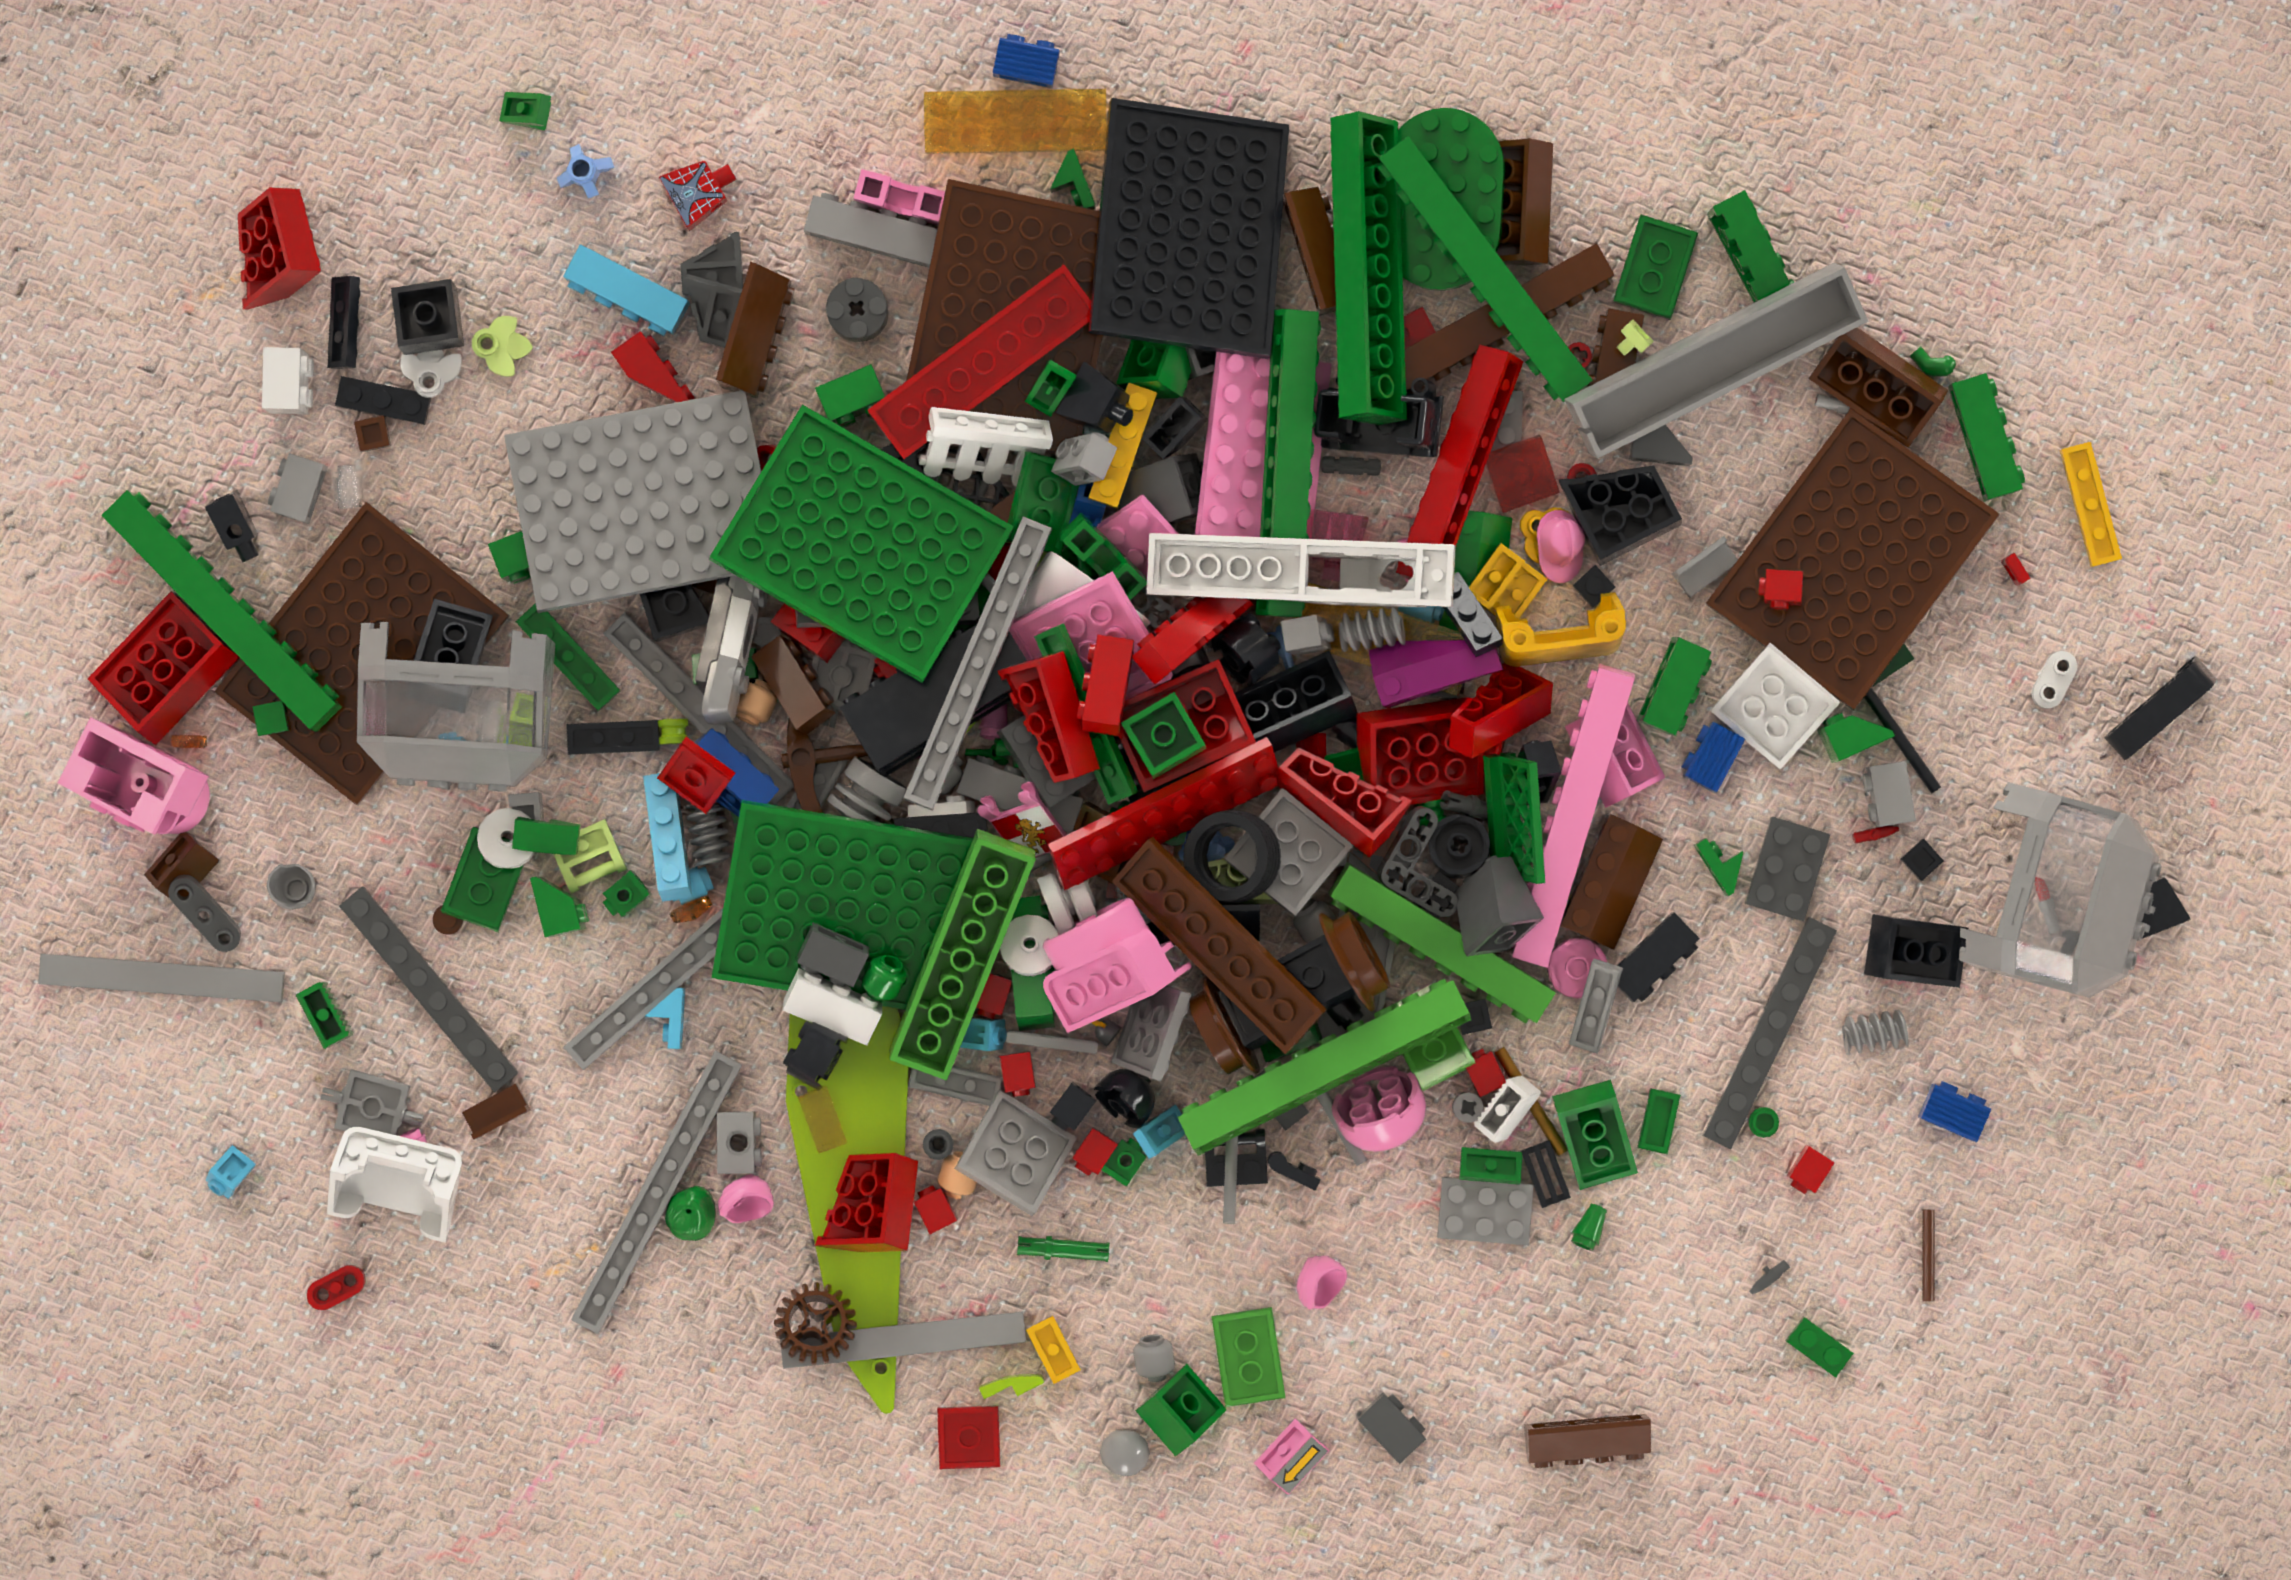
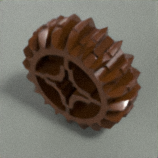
M818 1282L814 1283V1291H809L807 1284L802 1285V1294H799L796 1289H792L791 1295L794 1300L783 1297L782 1303L787 1308L778 1307L776 1309V1314L783 1318L774 1320V1326L782 1328L775 1332V1336L779 1339L785 1338L780 1343L782 1349L792 1346L788 1353L789 1357L793 1358L798 1352L801 1353L799 1356L800 1363H804L807 1356H810L811 1364L817 1365V1357L822 1356L824 1364H828V1354L832 1353L834 1358H840L837 1348L839 1347L847 1351L849 1345L844 1339L854 1340L855 1334L849 1331L857 1328L856 1321L848 1320L856 1315L854 1309H847L851 1301L847 1298L839 1302L842 1297V1291L838 1290L831 1295L832 1286L829 1284L825 1286L824 1292L820 1291ZM822 1302L828 1304L831 1308L826 1307L823 1310H816L807 1303ZM799 1308L804 1321L798 1326V1330L792 1333L790 1329L791 1318ZM809 1315L816 1322H821L822 1332L815 1326L808 1327L810 1326ZM839 1315L841 1326L837 1335L831 1339L827 1326L833 1321L835 1316ZM814 1337L824 1345L810 1346L799 1340L802 1339L804 1341L807 1338Z

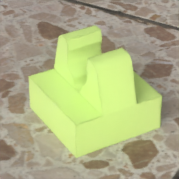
M1632 320L1621 330L1626 339L1616 348L1624 356L1634 347L1642 353L1654 341Z

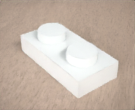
M964 795L947 796L946 802L936 803L933 811L919 805H907L908 817L975 813L974 801H965Z

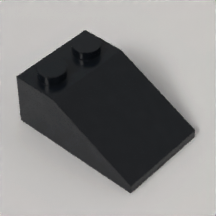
M434 599L414 661L479 665L493 615ZM408 681L406 693L466 709L473 685Z
M1873 914L1864 975L1960 988L1964 962L1959 960V951L1961 947H1966V939L1960 937V928H1969Z

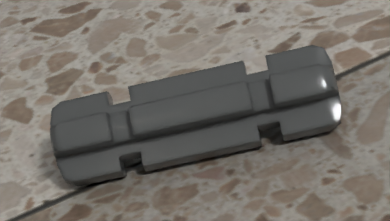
M1324 456L1322 458L1321 470L1323 473L1339 471V474L1363 475V473H1367V475L1378 476L1381 472V460L1368 458V461H1365L1364 458L1339 457V459H1335L1333 456Z

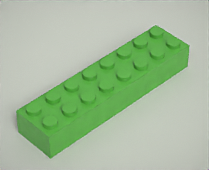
M980 829L976 830L890 1046L889 1060L947 1081L1036 860L1034 849Z

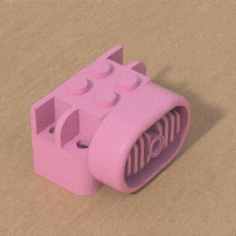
M91 717L58 781V784L90 800L89 807L103 814L107 813L113 816L115 821L123 825L131 826L142 832L146 830L154 835L156 833L161 835L180 834L194 828L204 817L210 799L207 783L208 775L199 771L191 764L121 729Z
M1124 898L1097 910V917L1094 914L1081 922L1080 920L1075 921L1074 928L1052 939L1047 938L1043 943V949L1055 968V971L1045 977L1043 988L1067 1033L1154 995L1192 968L1190 962L1174 969L1172 968L1165 955V952L1173 947L1172 942L1167 941L1161 945L1159 944L1131 898Z

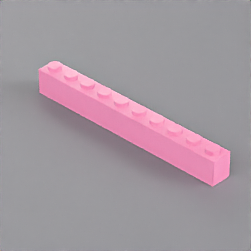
M1600 663L1597 671L1591 670L1586 687L1592 690L1589 700L1582 699L1578 712V717L1583 718L1580 729H1573L1569 746L1574 747L1571 758L1565 757L1560 774L1565 776L1562 787L1556 786L1552 799V804L1557 805L1554 816H1547L1543 832L1548 834L1545 845H1543L1545 883L1535 884L1527 882V887L1531 891L1544 918L1512 947V958L1548 967L1633 686L1634 673Z

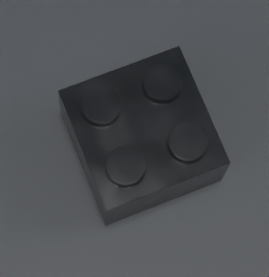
M451 279L391 288L397 342L399 349L404 355L464 346L458 291Z

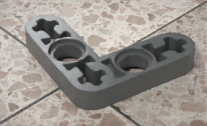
M1418 806L1410 811L1378 868V878L1383 885L1436 915L1449 917L1457 910V896L1452 891L1413 870L1438 824L1435 812L1427 807ZM1427 813L1428 825H1421L1419 827L1420 823L1416 821L1419 815L1425 816ZM1419 827L1417 833L1422 835L1421 839L1408 833V831L1411 829L1416 832ZM1406 839H1412L1415 843L1414 852L1405 856L1400 851L1401 843ZM1397 866L1396 872L1406 878L1404 884L1394 878H1391L1388 882L1387 870H1394ZM1417 880H1422L1425 883V891L1422 895L1415 897L1411 893V885ZM1432 893L1443 899L1447 896L1446 900L1449 902V906L1447 908L1443 906L1440 908L1439 903L1430 899Z

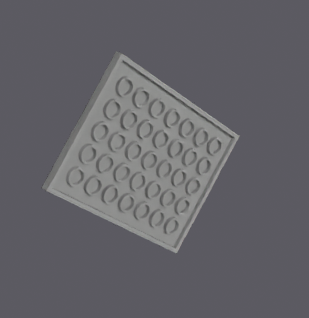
M730 392L504 435L538 613L736 576L710 561L709 557L761 473L746 392Z

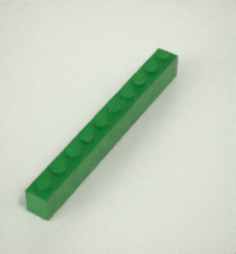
M1406 136L1378 159L1382 164L1377 168L1388 182L1392 178L1400 187L1396 193L1406 206L1410 203L1413 204L1419 212L1414 217L1423 229L1427 230L1429 227L1437 236L1433 242L1444 255L1449 252L1454 258L1455 262L1451 264L1461 279L1466 276L1474 285L1470 288V291L1480 304L1483 301L1488 303L1492 309L1488 313L1498 328L1502 325L1506 327L1511 334L1507 337V340L1517 352L1521 349L1529 358L1525 363L1535 376L1541 374L1547 384L1543 387L1554 401L1559 398L1564 403L1565 398L1577 393L1593 381L1410 137Z
M1274 310L1260 537L1309 539L1306 532L1307 520L1311 512L1308 496L1312 485L1310 461L1314 454L1312 428L1316 422L1313 408L1314 398L1318 390L1317 382L1315 381L1316 367L1319 363L1317 338L1321 332L1319 312ZM1256 599V615L1302 617V611L1305 608V602Z
M126 490L101 516L310 730L317 732L342 708L336 701L340 696L328 684L323 687L315 679L318 673L308 663L305 662L301 665L294 658L298 653L286 641L281 644L274 637L277 632L266 620L260 623L254 617L253 613L256 610L244 598L239 601L232 594L235 588L224 577H221L219 580L211 572L214 569L212 564L202 555L197 558L190 551L194 546L183 535L180 534L177 537L170 530L173 525L161 513L156 516L149 509L152 503L141 492L134 494Z

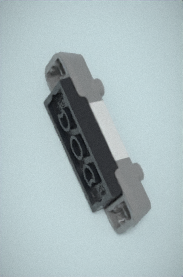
M738 576L717 579L695 681L704 695L702 715L707 724L711 725L734 721L740 693H747L749 676H745V670L759 607H765L768 600L766 592Z

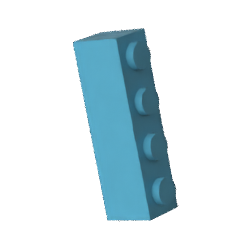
M581 244L563 276L569 281L567 287L583 295L586 290L595 294L594 300L607 308H611L612 304L622 308L621 314L634 322H638L639 318L649 322L648 328L662 336H665L666 332L672 335L675 334L690 305L687 299Z
M658 773L645 775L643 779L657 889L662 902L693 896L680 796L657 779L660 774Z

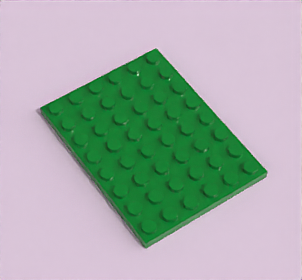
M802 404L711 553L709 560L923 683L1007 542L1014 526Z
M742 800L711 978L788 991L798 968L802 969L801 964L797 963L798 953L814 922L869 946V955L854 987L849 986L854 992L859 994L867 993L862 985V978L873 958L883 955H891L898 958L903 963L907 978L895 999L879 1002L885 1007L905 1010L973 838ZM820 973L824 979L830 981L829 976Z

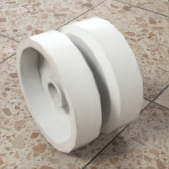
M1052 873L1037 879L1059 935L1075 927L1072 915L1077 914L1080 922L1094 914L1096 917L1098 916L1094 907L1097 904L1087 880L1064 890L1060 888L1056 876Z

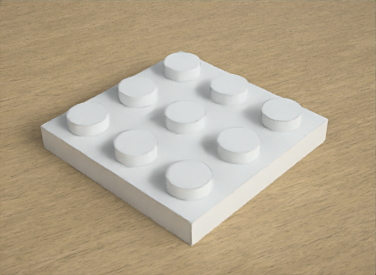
M1769 643L1712 707L1711 712L1738 735L1745 738L1750 745L1776 767L1781 769L1839 705L1840 701L1773 644Z

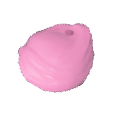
M751 1173L727 1185L718 1201L720 1216L725 1217L732 1223H742L765 1217L774 1206L769 1184L759 1176Z
M1328 1255L1307 1258L1296 1286L1298 1297L1303 1306L1311 1310L1325 1308L1329 1305L1346 1283L1347 1272L1345 1267Z

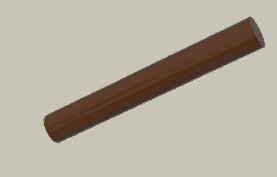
M1922 1209V1301H1935V1209Z

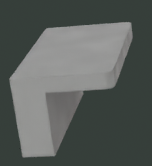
M1725 536L1672 573L1689 598L1724 574L1737 562V557L1726 544L1727 539Z

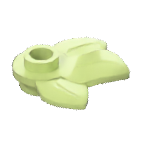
M498 317L494 319L489 328L477 331L472 338V349L476 355L486 359L488 368L492 372L505 377L515 375L513 360L525 357L533 349L532 344L526 337L515 332L517 327L516 317ZM489 338L493 341L490 349L482 347L484 339Z

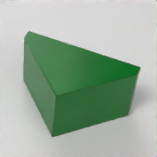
M1048 360L1024 402L1051 417L1077 375L1052 360Z

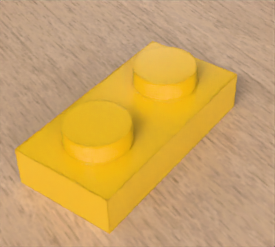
M1053 1315L1026 1329L1053 1384L1081 1370Z

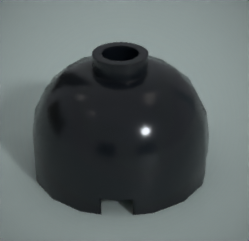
M1118 1069L1108 1073L1094 1087V1090H1098L1095 1096L1100 1104L1113 1117L1117 1118L1119 1113L1128 1119L1124 1124L1135 1129L1141 1128L1148 1120L1155 1104V1095L1152 1087L1149 1085L1151 1083L1149 1077L1128 1069Z

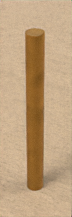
M1505 1047L1494 1052L1509 1078L1522 1076ZM1536 1100L1529 1110L1546 1138L1550 1140L1556 1154L1560 1156L1567 1152L1568 1149L1542 1106Z

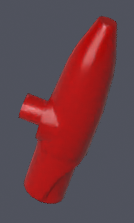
M1882 826L1853 833L1852 838L1855 844L1876 841L1898 832L1899 827Z

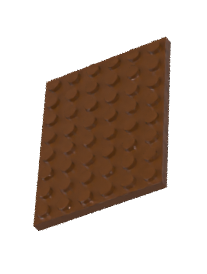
M948 179L906 381L1062 265L1067 267L1089 299L1092 300L1099 211ZM1088 322L970 411L1049 420L1053 442L1051 448L1046 450L1056 452L1060 443L1065 439L1082 435L1084 426L1072 423L1056 413L1061 402L1050 417L1024 401L1048 360H1052L1077 375L1083 362L1096 368L1103 335L1089 333L1090 322Z
M1850 409L1708 599L1706 605L1764 647L1769 643L1773 644L1835 698L1855 711L2000 514L1857 412ZM1766 569L1803 571L1801 606L1789 605L1788 610L1771 609L1770 604H1765L1764 596L1759 595L1760 577H1766Z
M368 502L364 503L269 622L277 632L274 637L281 644L286 641L298 653L294 658L301 665L306 662L318 673L315 679L323 687L328 684L340 696L336 701L342 706L317 732H314L285 705L290 731L270 734L269 736L355 805L361 803L385 773L357 743L358 659L361 623H374V629H379L380 622H389L387 659L414 661L434 599L493 615L485 646L510 616ZM241 659L214 691L255 725L252 706L281 701ZM376 680L372 736L413 737L440 702L406 693L408 681Z

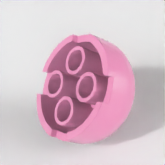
M1395 1066L1373 1069L1352 1079L1351 1081L1356 1086L1346 1090L1343 1095L1337 1094L1332 1104L1333 1117L1344 1138L1359 1149L1374 1152L1390 1150L1408 1141L1419 1130L1426 1112L1425 1097L1416 1076L1412 1072L1398 1071ZM1371 1080H1381L1377 1085L1382 1097L1379 1103L1371 1086L1364 1083Z

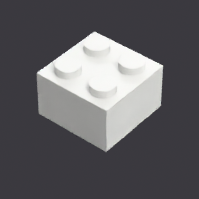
M263 347L262 409L271 414H308V407L313 405V390L308 389V377H313L314 361L309 359L307 352L301 348Z

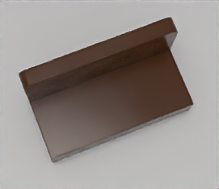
M184 832L175 838L144 876L158 891L169 898L168 891L174 878L179 875H190L200 883L219 862V859L205 849L189 832ZM186 889L178 890L179 894L183 897L189 895Z
M516 1083L463 1111L462 1114L472 1131L471 1136L475 1140L529 1112L531 1109Z

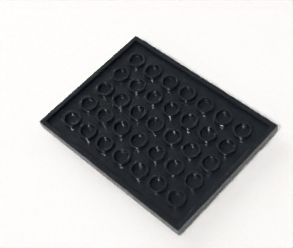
M1111 98L1108 110L1089 333L1268 359L1271 356L1289 135L1288 124Z

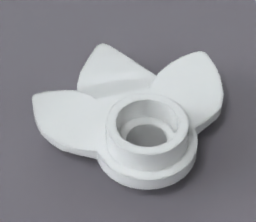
M442 350L418 353L417 356L402 354L400 367L403 375L413 381L414 388L419 395L425 398H432L441 393L445 383L456 379L461 369L462 360L460 354H450L444 357ZM433 379L435 381L434 386L426 388L424 386L425 380Z

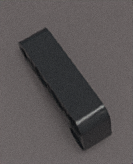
M2197 656L2193 657L2176 672L2170 681L2114 727L2104 738L2124 760H2127L2214 686L2217 678Z

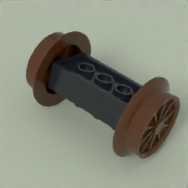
M1351 912L1335 920H1332L1324 913H1320L1319 921L1324 935L1277 961L1327 1009L1326 1011L1355 995L1359 997L1369 1011H1374L1375 996L1389 989L1391 985L1371 941ZM1204 976V991L1189 999V1009L1203 1040L1217 1063L1227 1074H1231L1244 1066L1255 1074L1259 1073L1260 1067L1254 1050L1271 1040L1207 976Z

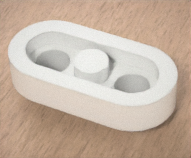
M2058 651L2051 654L2046 660L2031 692L2032 699L2037 706L2049 709L2056 707L2062 701L2077 672V661L2071 653ZM2060 660L2067 663V670L2065 672H2061L2057 668ZM2047 687L2051 688L2054 692L2051 699H2047L2043 694L2044 689Z

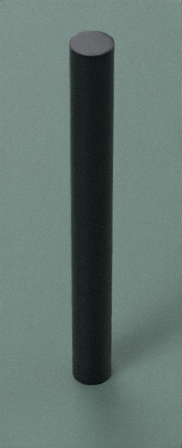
M1871 688L1864 699L1883 726L1893 730L1895 736L1892 739L1930 793H1934L1941 788L1940 784Z

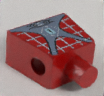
M706 161L689 165L659 177L689 231L728 201L721 188L737 180L728 164L711 172Z

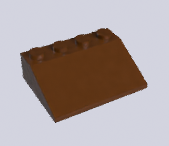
M750 262L716 377V381L723 389L733 392L744 391L747 396L758 398L759 392L764 393L766 390L769 375H765L768 363L773 364L778 346L773 345L776 334L781 335L783 332L786 317H783L782 313L785 305H791L795 288L790 287L792 283L790 279L757 263Z

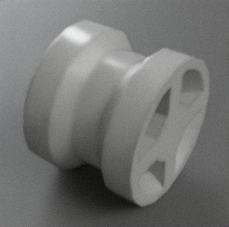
M1463 1092L1454 1098L1452 1111L1460 1121L1471 1123L1478 1120L1477 1117L1481 1116L1483 1102L1476 1094Z

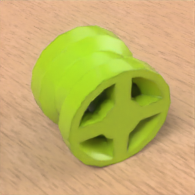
M688 719L658 720V726L661 728L662 734L659 737V744H681L687 736L686 727L688 726Z

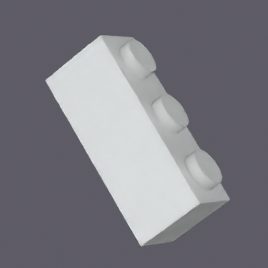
M798 968L785 995L783 1011L809 1022L820 1024L867 1046L881 1018L882 1003L871 999L867 993L859 994L852 991L848 985L845 987L836 985L824 979L820 973L815 975Z

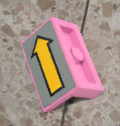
M1294 1419L1254 1464L1274 1484L1289 1495L1330 1450L1316 1439L1297 1419Z

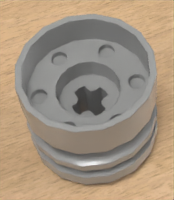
M854 756L844 772L854 782L852 787L837 783L836 789L843 793L845 798L843 799L831 793L827 799L828 802L843 817L879 822L875 819L878 815L890 821L892 816L882 806L885 802L890 805L899 806L904 798L907 787L890 775L887 777L882 776L874 765Z

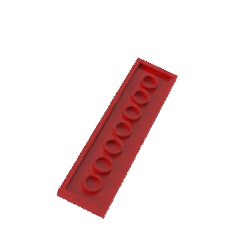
M1062 265L867 411L901 457L905 459L928 442L926 434L928 430H931L928 417L931 407L962 411L973 409L1090 322L1091 300L1067 267Z
M1266 737L1049 843L1048 847L1063 889L1067 890L1075 885H1079L1085 880L1132 858L1151 837H1154L1162 844L1183 832L1191 830L1200 820L1213 813L1228 811L1277 787L1278 765L1273 746Z

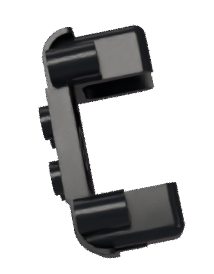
M1418 377L1411 384V390L1414 394L1406 393V395L1401 396L1400 401L1405 402L1407 405V420L1375 425L1339 418L1338 389L1329 387L1328 389L1321 390L1318 394L1314 434L1316 437L1321 438L1322 448L1437 457L1444 396H1436V386L1433 382Z

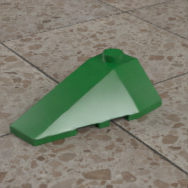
M1469 510L1455 547L1454 574L1459 572L1468 587L1500 543L1509 549L1512 526L1511 517ZM1444 610L1443 616L1439 621L1438 632L1460 634Z

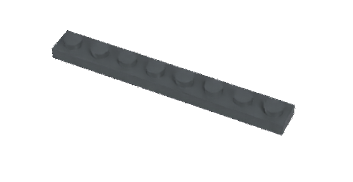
M364 886L339 905L494 1093L519 1073Z
M1808 917L1702 1136L1724 1147L1732 1148L1837 930Z

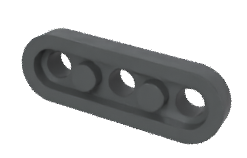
M179 875L174 878L170 884L168 894L175 906L215 949L222 952L235 949L241 938V930L237 923L194 877ZM186 889L189 895L183 897L179 894L178 890ZM206 911L210 917L202 919L199 916V912ZM222 933L228 934L230 940L222 941L219 935Z

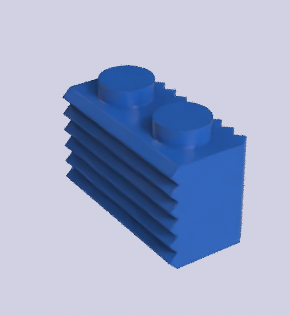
M1007 34V39H999L993 77L1053 89L1060 50L1054 48V43L1037 40L1036 45L1025 43L1024 37Z
M1711 722L1709 727L1703 725L1695 740L1700 744L1695 753L1689 751L1681 768L1685 769L1683 774L1685 778L1713 793H1717L1745 738L1715 722Z
M1941 1081L1940 1086L1932 1084L1918 1118L1973 1142H1978L1991 1112V1108L1984 1106L1987 1100L1969 1093L1968 1098L1956 1094L1958 1088Z

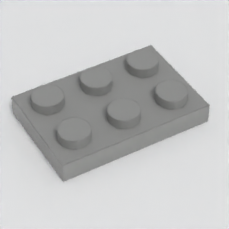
M1442 1177L1437 1238L1529 1246L1534 1185L1459 1180V1178Z

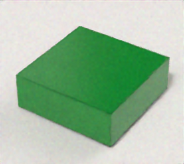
M282 701L252 706L258 736L290 731L285 704Z

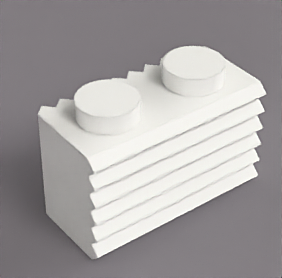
M1523 1076L1505 1079L1506 1083L1502 1084V1088L1498 1089L1499 1092L1495 1093L1494 1098H1491L1492 1102L1488 1103V1107H1484L1485 1111L1481 1112V1116L1477 1117L1478 1121H1474V1126L1495 1143L1508 1139L1541 1095V1091Z

